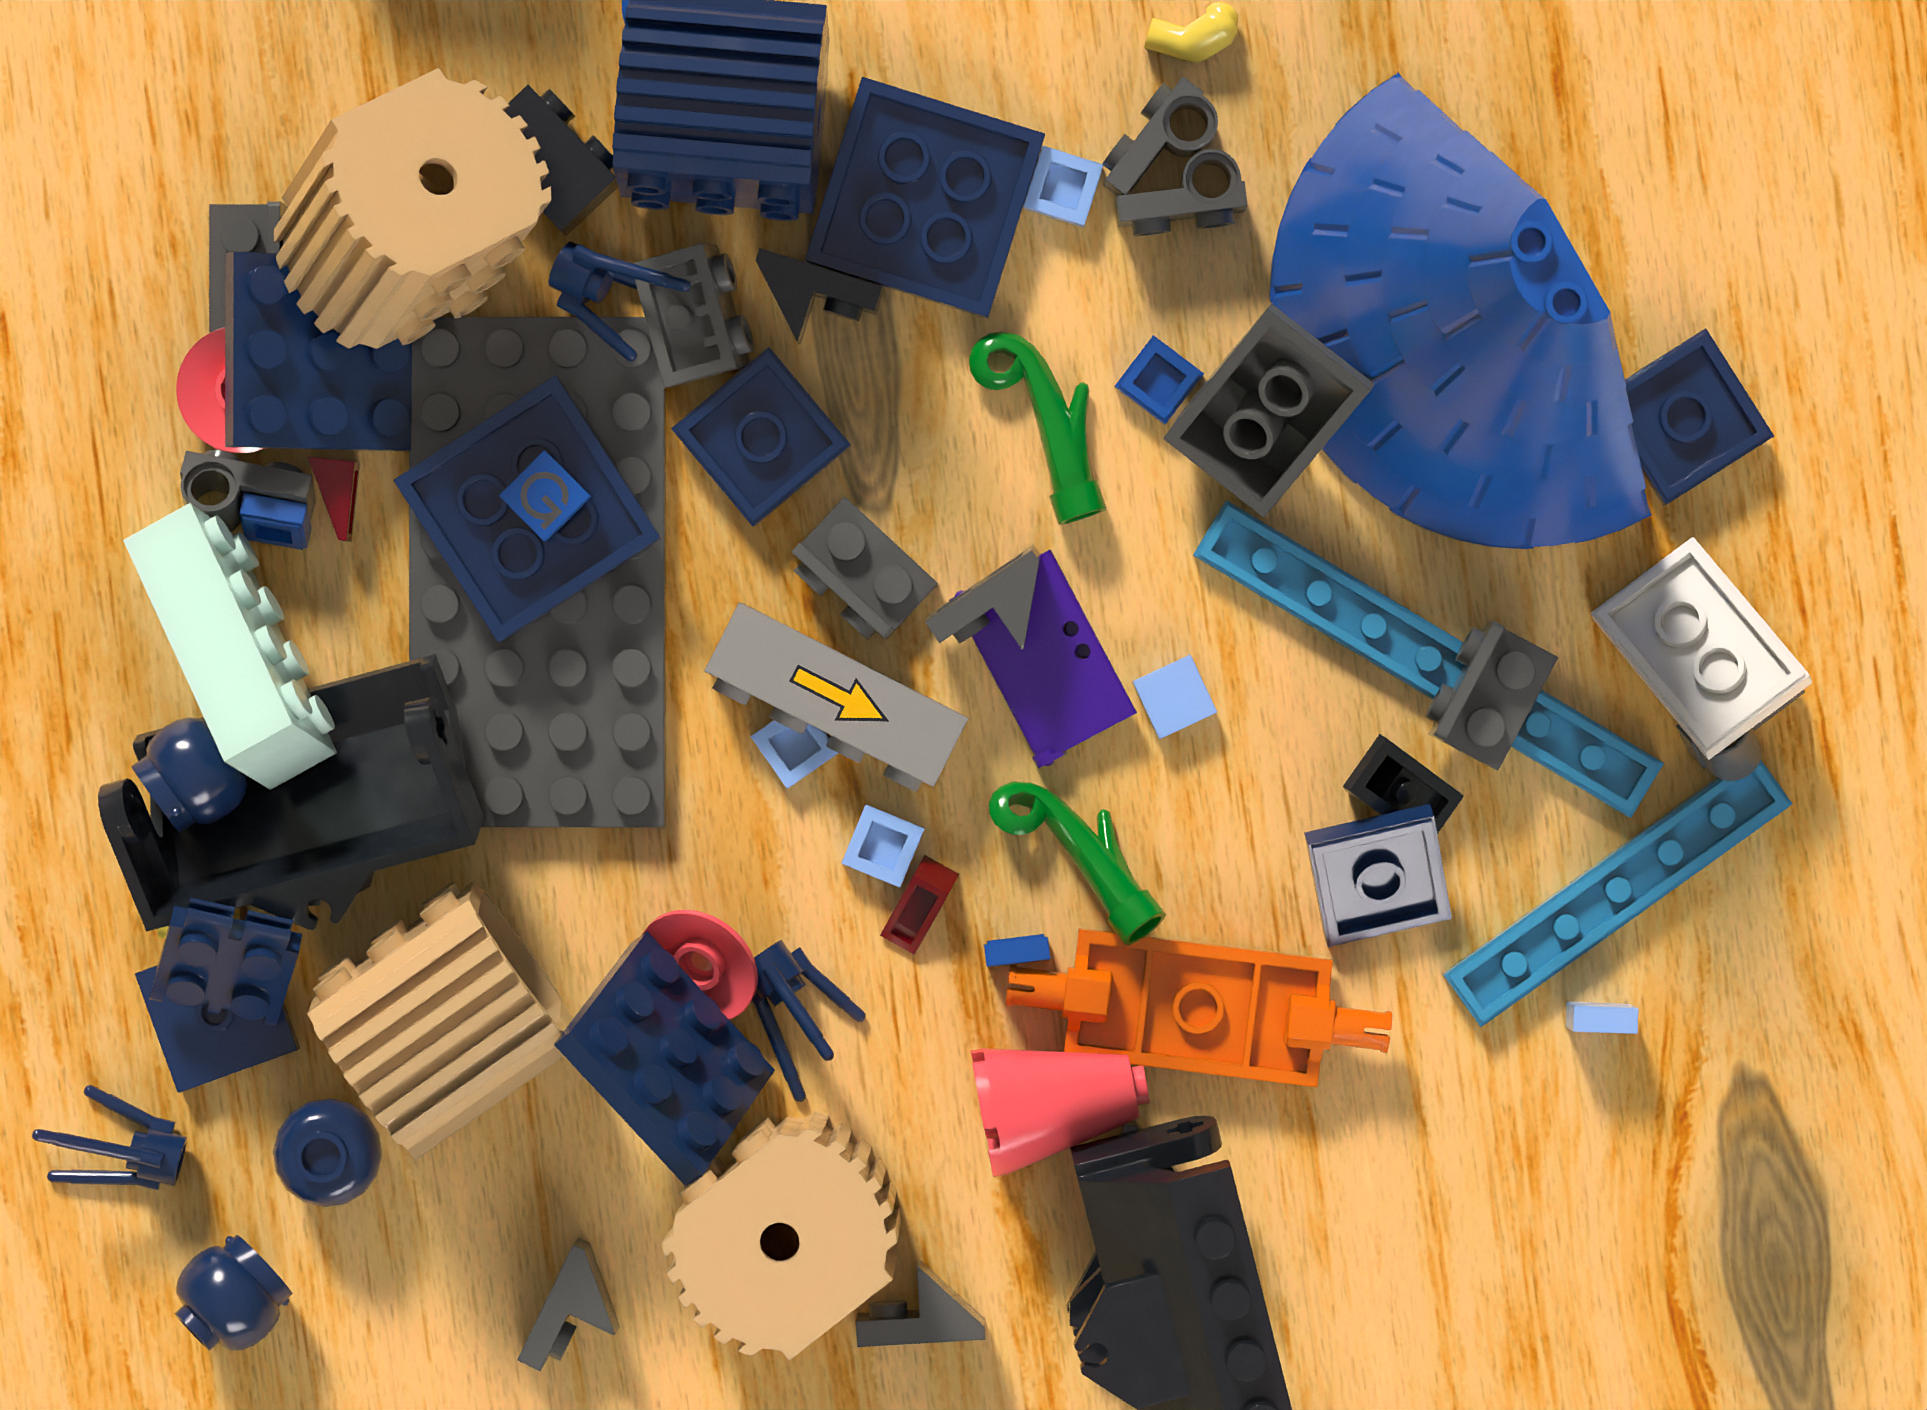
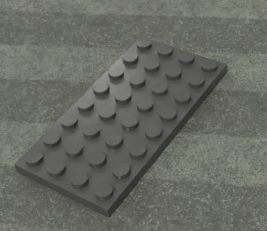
M439 317L433 320L435 327L431 331L412 342V413L409 469L556 375L662 537L656 543L517 633L498 643L409 505V661L433 654L437 656L457 710L466 771L484 816L481 827H666V388H664L645 317H599L637 352V358L632 362L627 361L614 348H611L578 317H460L456 319L454 317Z

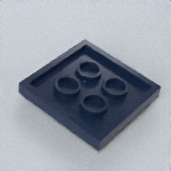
M862 77L805 261L988 319L1044 142L1045 133Z
M225 253V447L364 451L411 450L412 343L402 345L397 338L378 349L363 344H358L348 349L336 342L340 336L339 332L331 329L323 333L314 324L319 316L313 310L304 314L296 303L300 299L301 294L298 289L290 293L288 292L284 280L290 271L288 265L279 269L275 258L278 253Z
M556 375L393 480L498 643L503 642L662 539ZM544 450L592 496L547 542H544L499 496Z
M648 931L628 946L554 1043V1046L685 1186L703 1176L775 1071L763 1057L760 1050L744 1037L721 1012L716 1002L697 986L677 964L675 958L663 949Z

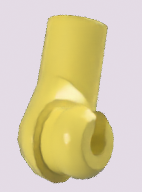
M1216 2L1207 6L1206 14L1186 27L1153 18L1144 48L1191 63L1204 62L1231 45L1238 34V14L1231 5Z

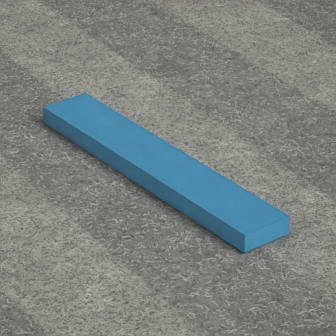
M1761 759L1757 768L1745 778L1735 781L1715 778L1442 975L1478 1025L1482 1027L1790 807L1792 802Z

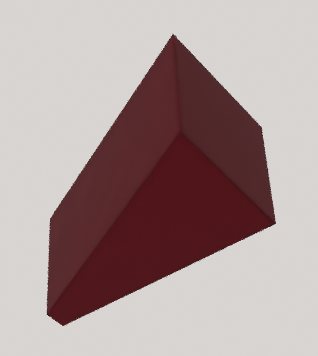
M308 457L338 540L352 542L360 463Z
M924 855L880 936L915 955L948 897L959 873Z

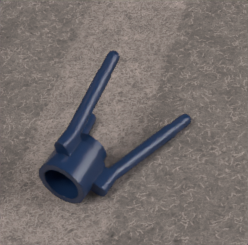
M572 241L568 242L559 252L548 280L551 288L562 292L557 301V307L578 317L611 348H614L630 362L636 360L637 352L591 311L585 303L590 300L596 303L603 301L613 281L636 290L635 279L680 292H688L691 288L688 280L599 254Z
M780 940L754 957L758 971V985L752 1002L756 1007L793 1098L797 1102H803L806 1098L805 1091L767 997L774 1007L784 1002L811 1044L814 1045L825 1061L832 1060L834 1052L795 994L806 985L799 975L802 974L855 1021L863 1022L866 1014L841 989L812 965L801 947L791 953L784 942Z
M88 1085L84 1088V1094L88 1098L148 1129L147 1134L135 1131L131 1145L125 1146L43 1129H35L32 1133V1138L35 1141L126 1160V1168L135 1170H51L47 1174V1179L52 1183L138 1185L154 1190H159L161 1183L175 1186L187 1145V1137L173 1134L176 1122L154 1117L93 1085Z

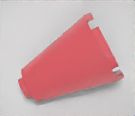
M987 1048L971 1050L983 1127L989 1147L988 1154L993 1177L1008 1175L1139 1119L1138 1105L1150 1103L1143 1065L1131 1067L1128 1055Z

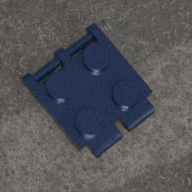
M191 897L187 908L174 906L149 1000L162 1002L164 996H166L172 1002L181 1006L203 1004L207 1005L206 1012L220 1014L221 1009H226L246 1020L264 1018L263 1024L276 1027L298 958L302 938L301 933L291 931L293 920L250 910L247 912L245 921L233 919L235 907Z

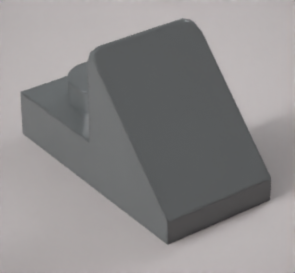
M1034 544L928 615L925 623L939 643L951 635L955 637L958 643L967 640L990 623L985 613L994 608L1020 648L1024 649L1041 557Z
M579 1237L573 1244L517 1359L538 1371H541L549 1356L561 1361L577 1326L566 1321L569 1314L612 1335H615L620 1327L592 1247L589 1242Z
M921 1260L917 1261L919 1310H907V1301L904 1300L877 1301L869 1303V1313H857L856 1318L857 1347L985 1340L986 1337L985 1318Z

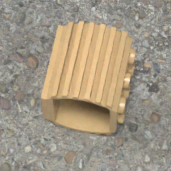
M437 68L331 119L281 197L288 208L274 228V243L281 240L284 242V245L275 257L279 269L288 265L290 273L284 280V283L289 293L298 289L301 297L296 304L301 311L306 314L313 310L319 316L314 324L323 333L331 329L339 332L340 336L336 342L348 349L358 344L378 349L397 338L402 345H407L431 331L435 327L433 320L451 312L456 319L467 315L481 306L487 300L484 291L503 279L506 275L503 266L516 259L525 251L522 241L551 202V186L544 190L541 189V183L548 175L549 170L545 160L538 164L536 163L534 156L539 151L540 146L535 136L526 140L523 131L528 125L522 117L518 115L511 119L505 113L510 105L501 96L492 100L484 96L483 94L488 87L475 79L466 84H461L446 79L440 68ZM419 173L442 189L446 195H436L426 190L420 181Z
M474 881L460 890L454 882L446 885L422 904L425 909L419 914L421 917L407 927L402 919H399L370 940L372 946L366 951L367 955L354 964L349 956H346L329 967L317 978L319 984L313 988L315 995L307 1013L314 1025V1031L320 1041L322 1040L329 1050L328 1054L343 1071V1076L350 1086L355 1088L359 1098L375 1114V1118L380 1125L386 1127L394 1141L398 1145L402 1144L415 1161L564 1057L554 1046V1043L573 1020V1017L563 1003L561 995L553 987L548 979V975L542 966L540 967L528 946L524 944L518 932L506 920L499 907L495 906L485 890L482 887L480 888Z
M814 1111L805 1119L787 1116L776 1126L767 1117L738 1140L739 1143L731 1153L734 1159L724 1165L718 1156L714 1158L703 1176L688 1186H684L685 1189L679 1193L684 1201L675 1215L671 1229L662 1242L664 1257L672 1251L674 1253L675 1259L667 1274L672 1285L681 1279L683 1288L678 1298L684 1308L693 1303L697 1307V1312L693 1319L702 1328L711 1322L717 1327L714 1338L723 1345L732 1338L741 1341L738 1352L749 1356L755 1355L761 1349L781 1351L790 1361L893 1280L897 1256L891 1247L898 1241L901 1224L900 1206L893 1210L897 1193L891 1180L886 1185H883L886 1167L880 1157L874 1162L869 1160L872 1147L863 1138L856 1144L849 1140L852 1129L843 1122L834 1129L826 1126L829 1116ZM775 1223L790 1225L799 1236L798 1251L793 1257L784 1261L771 1259L764 1253L761 1247L763 1231Z

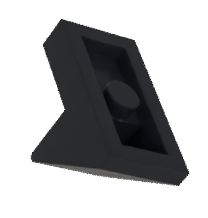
M759 248L756 262L798 344L802 342L815 297L826 300L823 311L859 322L862 311L873 315L877 314L884 292L882 286Z
M1381 734L1378 735L1343 785L1346 792L1380 815L1430 804L1435 818L1437 834L1464 797L1463 794Z

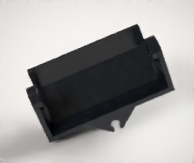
M436 654L308 688L311 697L317 695L323 701L333 719L335 729L328 732L337 753L271 790L245 775L248 785L241 803L230 814L210 824H199L196 822L182 833H179L151 795L149 815L143 797L131 779L126 778L102 785L98 792L100 817L146 932L169 926L174 906L187 908L190 897L235 908L251 905L275 916L291 919L293 923L309 930L316 928L318 918L311 913L308 906H320L323 900L331 907L330 921L337 924L342 919L355 896L371 886L375 871L475 845L484 816L466 771L457 710ZM204 717L198 718L206 723ZM161 729L136 736L133 742V749L138 761L147 755L146 749L149 742Z
M1204 1115L1182 1118L1070 1148L1096 1249L1067 1302L1069 1323L1073 1327V1334L1076 1337L1074 1347L1081 1361L1080 1370L1084 1376L1137 1410H1292L1229 1160L1180 1172L1163 1169L1207 1157L1222 1147L1217 1120L1212 1116Z

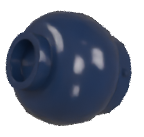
M184 718L165 726L149 742L146 749L147 755L131 766L152 798L179 833H182L196 822L199 824H210L230 814L241 803L248 785L242 772L224 762L208 725L198 718Z
M330 1098L310 1101L289 1114L278 1129L273 1156L276 1173L286 1190L305 1203L330 1207L347 1204L365 1193L378 1174L382 1149L379 1133L367 1114L352 1103Z
M236 1235L234 1238L228 1236L225 1239L226 1245L223 1248L214 1246L200 1252L182 1270L177 1281L176 1294L183 1306L175 1315L209 1351L218 1343L230 1351H241L257 1344L274 1328L280 1315L279 1306L281 1304L287 1306L290 1302L289 1297L293 1294L268 1263L239 1235Z

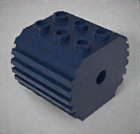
M629 0V4L626 6L625 26L622 31V47L619 56L612 145L613 170L621 197L631 198L633 206L652 210L668 209L670 201L696 203L695 210L711 215H731L734 213V207L760 209L761 217L778 221L797 220L799 213L813 214L819 178L830 37L827 5L775 0Z

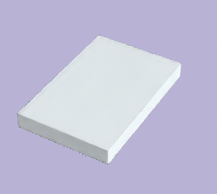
M1694 537L1690 538L1591 612L1594 622L1708 760L1812 684L1809 673Z

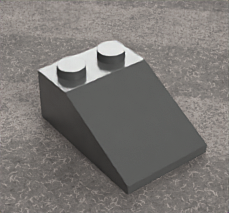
M1271 303L1186 405L1163 439L1262 517H1265L1368 395L1375 384Z

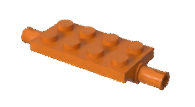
M1084 928L1078 929L1074 968L1068 967L1067 973L1010 965L1008 983L1033 986L1034 989L1026 990L1007 987L1005 1006L1010 1007L1015 1005L1062 1011V1018H1067L1063 1052L1122 1054L1129 1056L1131 1065L1318 1087L1323 1050L1329 1051L1331 1045L1380 1050V1052L1387 1053L1390 1036L1388 1034L1366 1032L1364 1029L1391 1030L1392 1012L1390 1011L1377 1012L1336 1006V1001L1330 999L1332 959L1145 936L1131 945H1125L1116 932Z

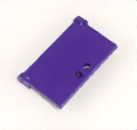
M1051 549L1042 553L1024 649L1020 648L994 608L985 613L990 623L971 636L1034 754L1032 759L1037 768L1051 766L1054 760L1067 753L1066 750L1137 713ZM960 590V591L956 592V594H955V596H954L953 598H955L956 596H958L959 594H961V593L964 592V591H963V590Z

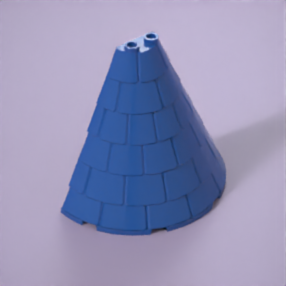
M1398 72L1371 90L1350 108L1322 141L1312 158L1305 164L1288 198L1277 232L1271 263L1270 302L1375 384L1368 395L1322 448V451L1352 483L1359 484L1374 498L1390 507L1389 510L1395 515L1425 530L1454 540L1487 547L1532 549L1534 547L1555 546L1573 542L1580 543L1620 531L1651 516L1644 490L1646 489L1645 479L1631 425L1633 418L1610 310L1547 200L1521 179L1492 151L1490 152L1467 130L1463 131L1419 89L1415 90Z

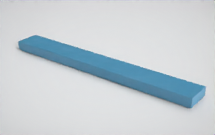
M1227 500L1193 554L1199 560L1432 700L1443 683L1453 688L1464 667L1463 664L1455 661L1463 644L1462 641ZM1543 690L1540 691L1511 746L1629 818L1633 816L1664 764Z

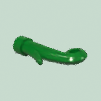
M1002 331L989 333L980 338L971 349L969 357L970 372L976 382L987 389L1001 390L1018 383L1023 377L1025 379L1046 457L1054 493L1049 497L1058 525L1076 522L1105 511L1107 507L1097 480L1094 481L1088 456L1086 414L1089 399L1088 384L1082 382L1075 387L1068 409L1052 371L1034 345L1020 335ZM1004 352L1015 359L1011 368L1004 373H995L989 368L987 363L988 357L993 353Z
M1013 781L1000 786L992 793L989 801V814L994 824L1002 831L1012 835H1026L1036 830L1043 822L1047 824L1096 894L1109 915L1107 922L1125 945H1131L1141 940L1164 920L1166 913L1150 892L1142 890L1132 876L1119 849L1109 811L1102 809L1097 815V836L1086 822L1061 798L1044 787L1031 782ZM1015 804L1030 808V813L1019 816L1014 814L1009 806Z

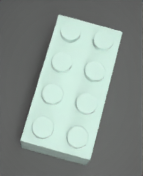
M189 503L124 539L125 546L224 762L271 790L336 754L337 751L328 732L335 729L333 719L323 701L317 695L311 697L305 685L303 677L309 674V668L298 647L291 640L285 642L277 624L284 620L283 612L272 592L266 586L262 588L259 586L252 569L259 566V561L246 537L240 532L235 535L232 534L218 515L210 518L200 509Z

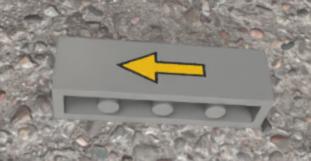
M740 602L704 670L717 677L712 687L717 692L743 705L747 704L751 695L774 706L769 718L801 734L804 733L808 724L830 734L831 736L826 747L858 763L861 762L865 753L887 763L888 765L883 775L915 792L918 791L922 782L932 787L935 786L969 719Z

